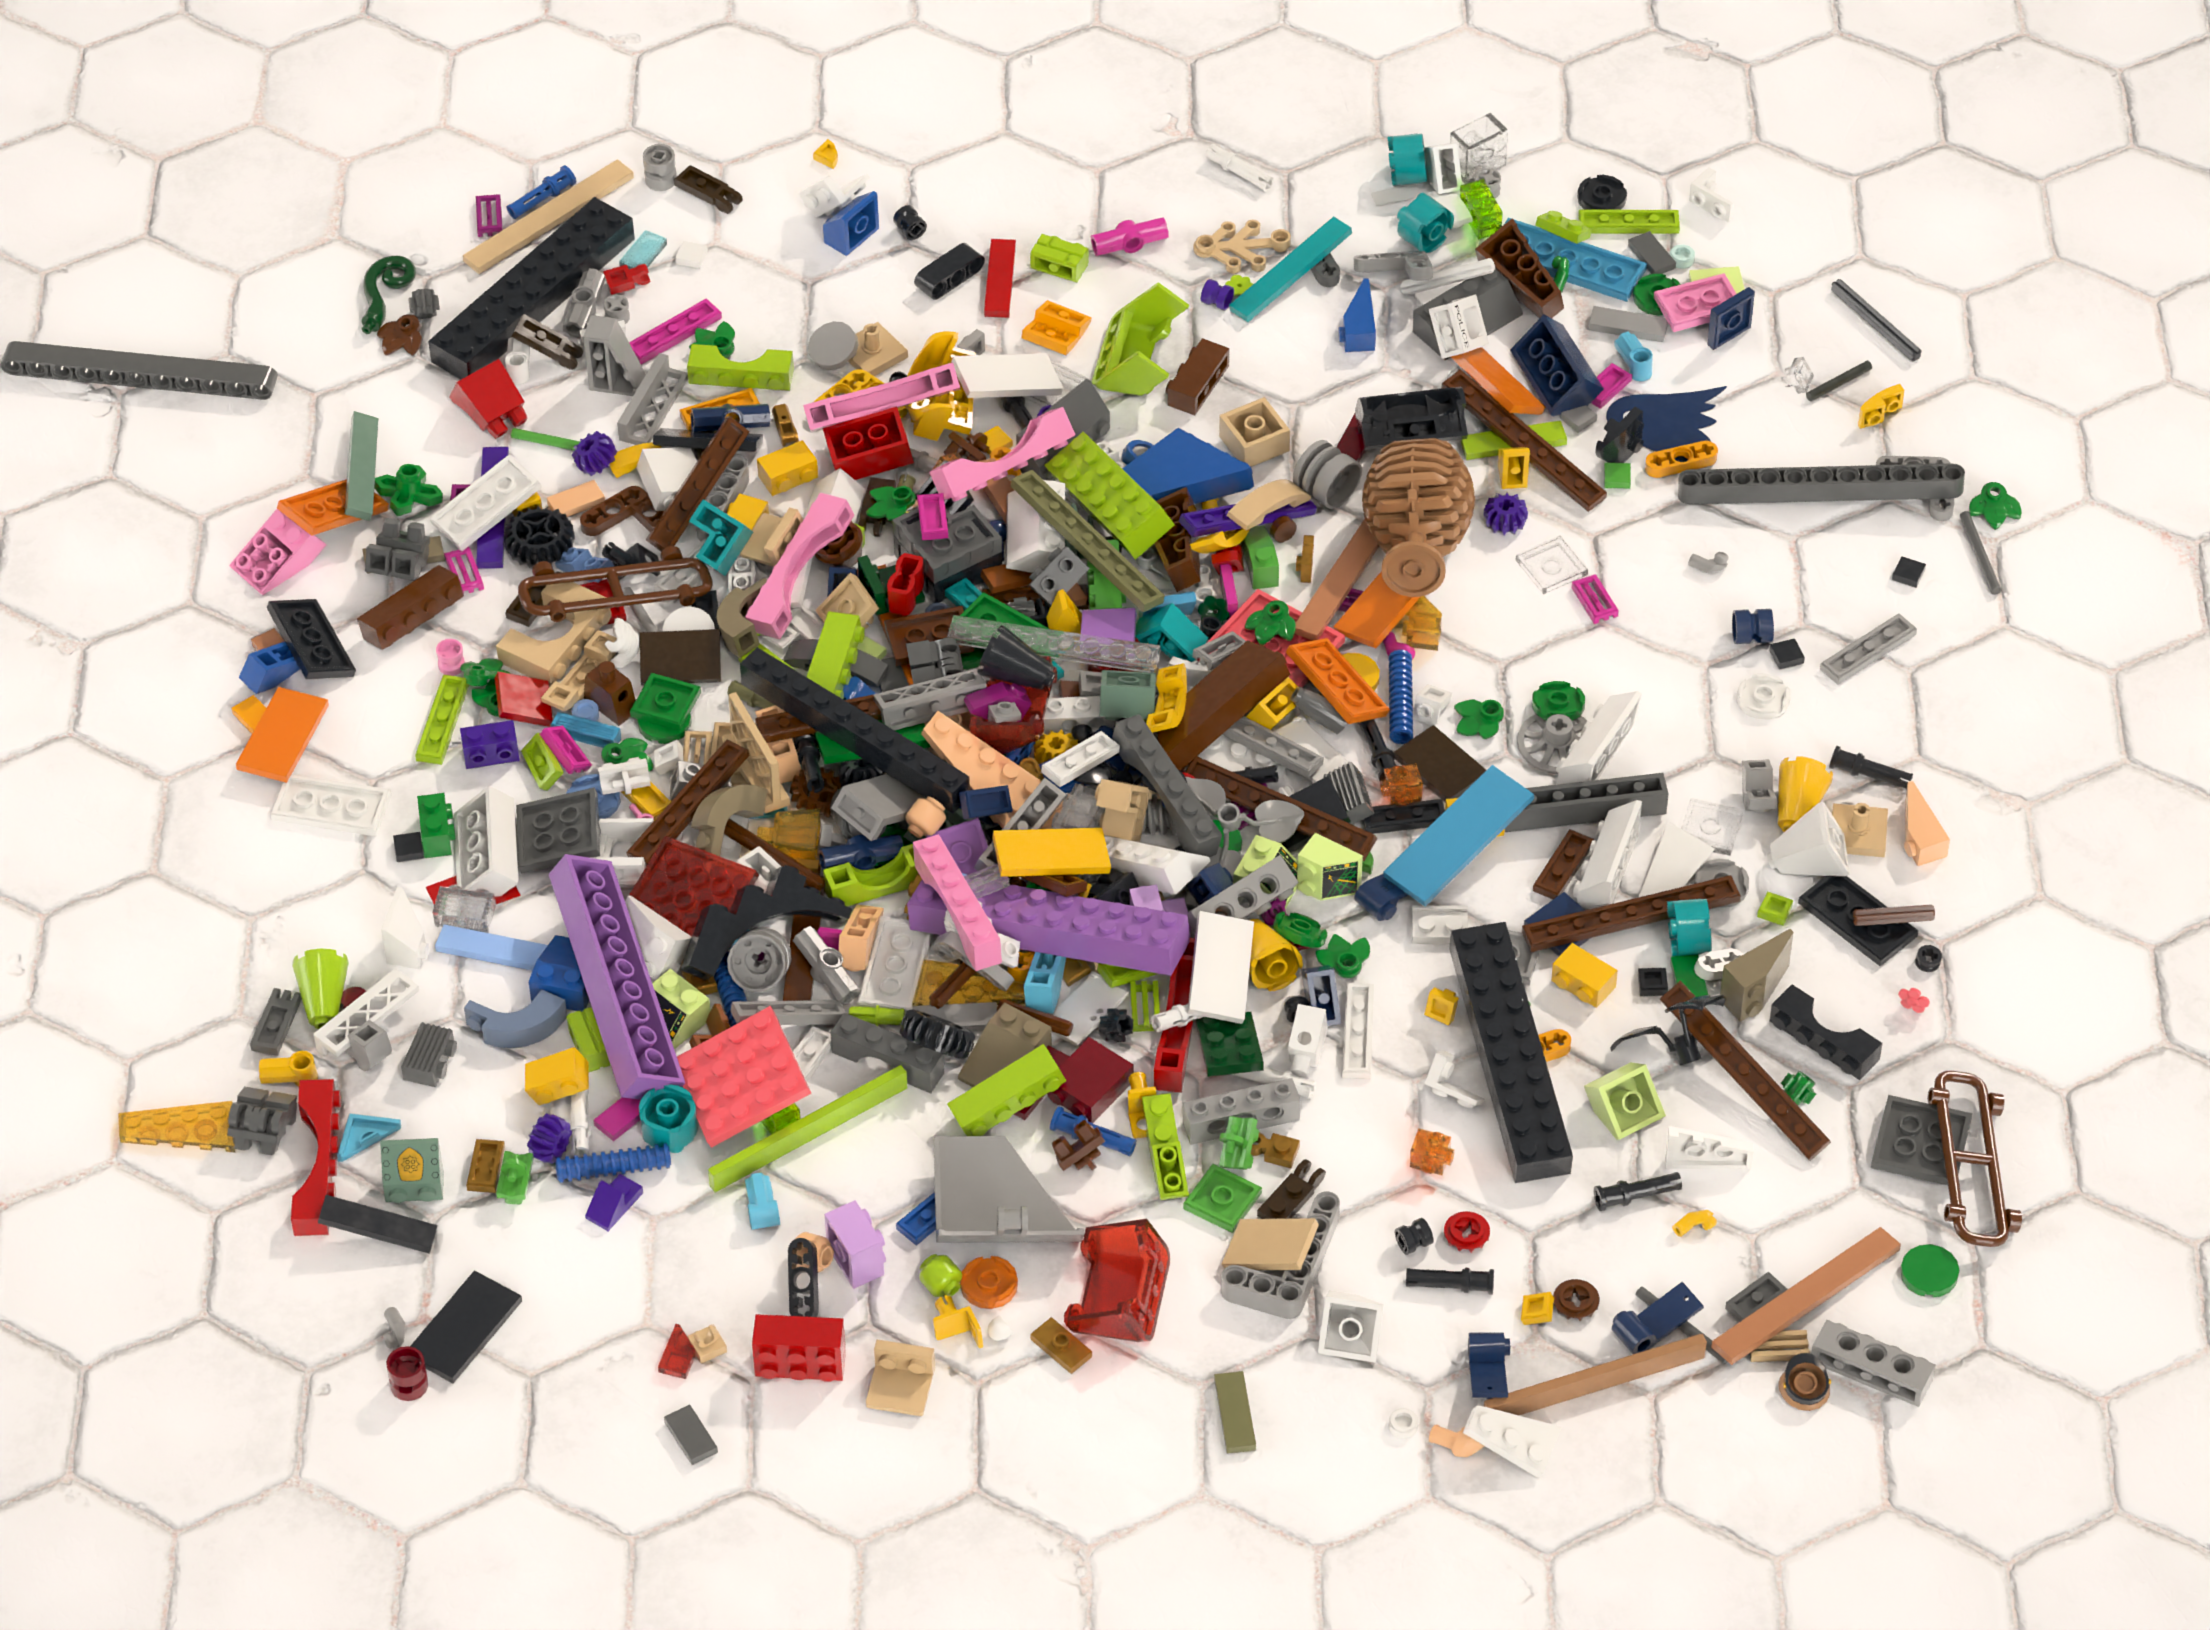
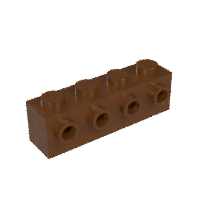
M437 565L358 617L357 621L363 639L381 650L390 647L394 642L411 633L415 628L464 597L459 577L441 565Z

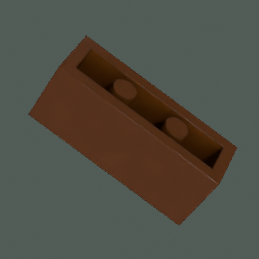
M1203 338L1196 347H1192L1185 364L1181 363L1176 377L1170 380L1166 386L1165 393L1168 395V406L1195 416L1228 369L1230 348Z

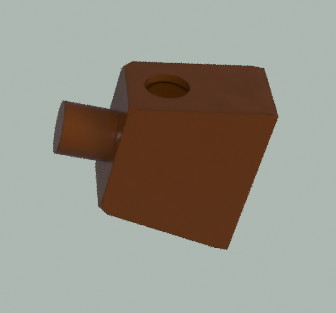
M604 661L585 676L584 699L594 701L598 705L599 712L618 726L631 717L630 710L636 701L632 683L629 678L615 669L614 663Z

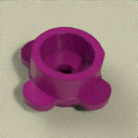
M1277 898L1270 903L1272 907L1261 914L1266 925H1273L1276 915L1280 912H1285V915L1288 916L1285 910V900L1280 902Z

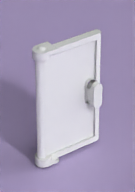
M1302 715L1293 718L1291 723L1273 731L1324 757L1323 765L1308 778L1313 783L1323 779L1324 774L1333 772L1334 769L1343 767L1344 764L1350 762L1315 731Z
M1092 971L1088 978L1055 1009L1054 1014H1050L1072 1022L1074 1026L1071 1035L1066 1037L1054 1032L1051 1033L1078 1046L1094 1029L1099 1027L1100 1016L1108 1015L1107 1009L1117 1008L1129 994L1119 987L1110 988L1100 974Z

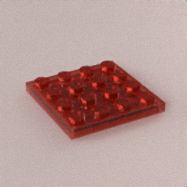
M665 836L629 896H632L692 937L703 908L710 904H720L727 907L728 912H730L737 890L746 885H754L759 874L755 869Z

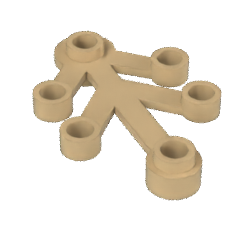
M1248 220L1245 227L1236 235L1235 224L1226 221L1221 224V228L1212 236H1199L1194 242L1193 250L1199 257H1213L1226 265L1227 272L1231 274L1240 272L1241 260L1237 257H1230L1223 251H1231L1250 262L1253 271L1261 272L1266 268V258L1262 255H1256L1248 249L1273 248L1277 252H1284L1291 245V235L1287 230L1277 229L1272 232L1271 238L1246 240L1249 236L1260 234L1259 221ZM1223 238H1231L1229 241H1221Z

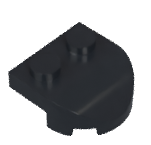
M1634 407L1620 423L1610 418L1604 426L1607 434L1603 442L1597 441L1596 456L1607 463H1625L1634 453H1638L1644 443L1642 439L1644 428L1643 411Z

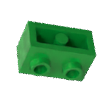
M445 793L417 796L424 857L433 858L452 855L451 841L456 840L454 824H449L448 820L453 819L452 804L446 803Z

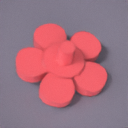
M1911 988L1909 991L1901 989L1898 993L1902 999L1901 1005L1907 1009L1912 1007L1917 1013L1924 1012L1925 1007H1928L1930 1004L1929 999L1920 996L1921 992L1916 988Z

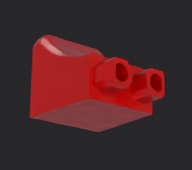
M500 359L456 382L449 396L451 401L464 410L482 431L488 430L495 439L503 436L508 431L503 420L509 418L516 428L524 424L528 419L523 409L525 401Z

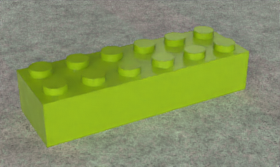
M1085 432L1074 438L1044 465L1056 482L1065 483V491L1115 540H1118L1119 544L1135 560L1175 525L1163 508Z

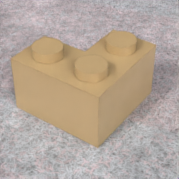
M1101 779V784L1096 788L1095 798L1097 800L1096 806L1105 808L1099 823L1104 835L1140 842L1150 795L1148 787Z

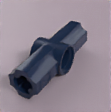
M725 404L721 407L691 408L690 421L692 431L718 430L726 415L731 412L736 413L735 420L745 428L770 427L769 405L734 406L733 404Z
M898 834L879 837L873 841H870L864 835H857L850 838L846 844L820 848L818 851L819 864L822 871L848 862L857 869L870 870L878 862L893 860L901 847H903V841Z

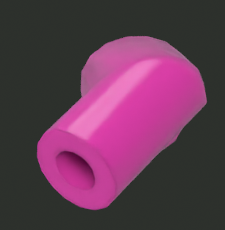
M1390 632L1383 640L1388 656L1395 650H1405L1411 653L1412 660L1414 659V648L1408 644L1397 642L1393 632Z

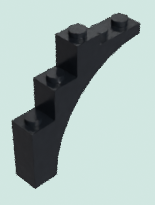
M781 866L772 872L765 893L764 889L759 886L746 885L737 890L730 912H728L727 907L720 904H710L701 910L680 970L706 981L715 975L723 956L733 943L749 928L759 922L780 916L804 915L820 917L840 924L850 918L852 908L845 906V902L838 898H827L820 895L821 892L816 888L803 887L806 876L799 874L800 871L792 866Z

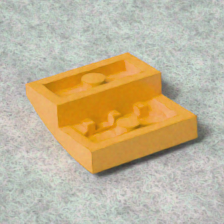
M1047 300L1035 311L1034 320L1022 330L1021 338L1067 355L1087 330L1092 317Z

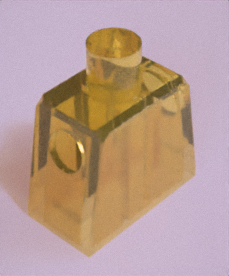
M820 809L777 812L775 814L774 826L758 827L757 836L793 859L817 860L821 830Z

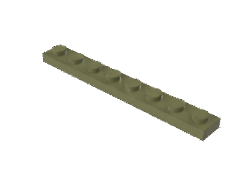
M1033 470L1012 478L1011 487L1142 612L1164 602L1165 595Z

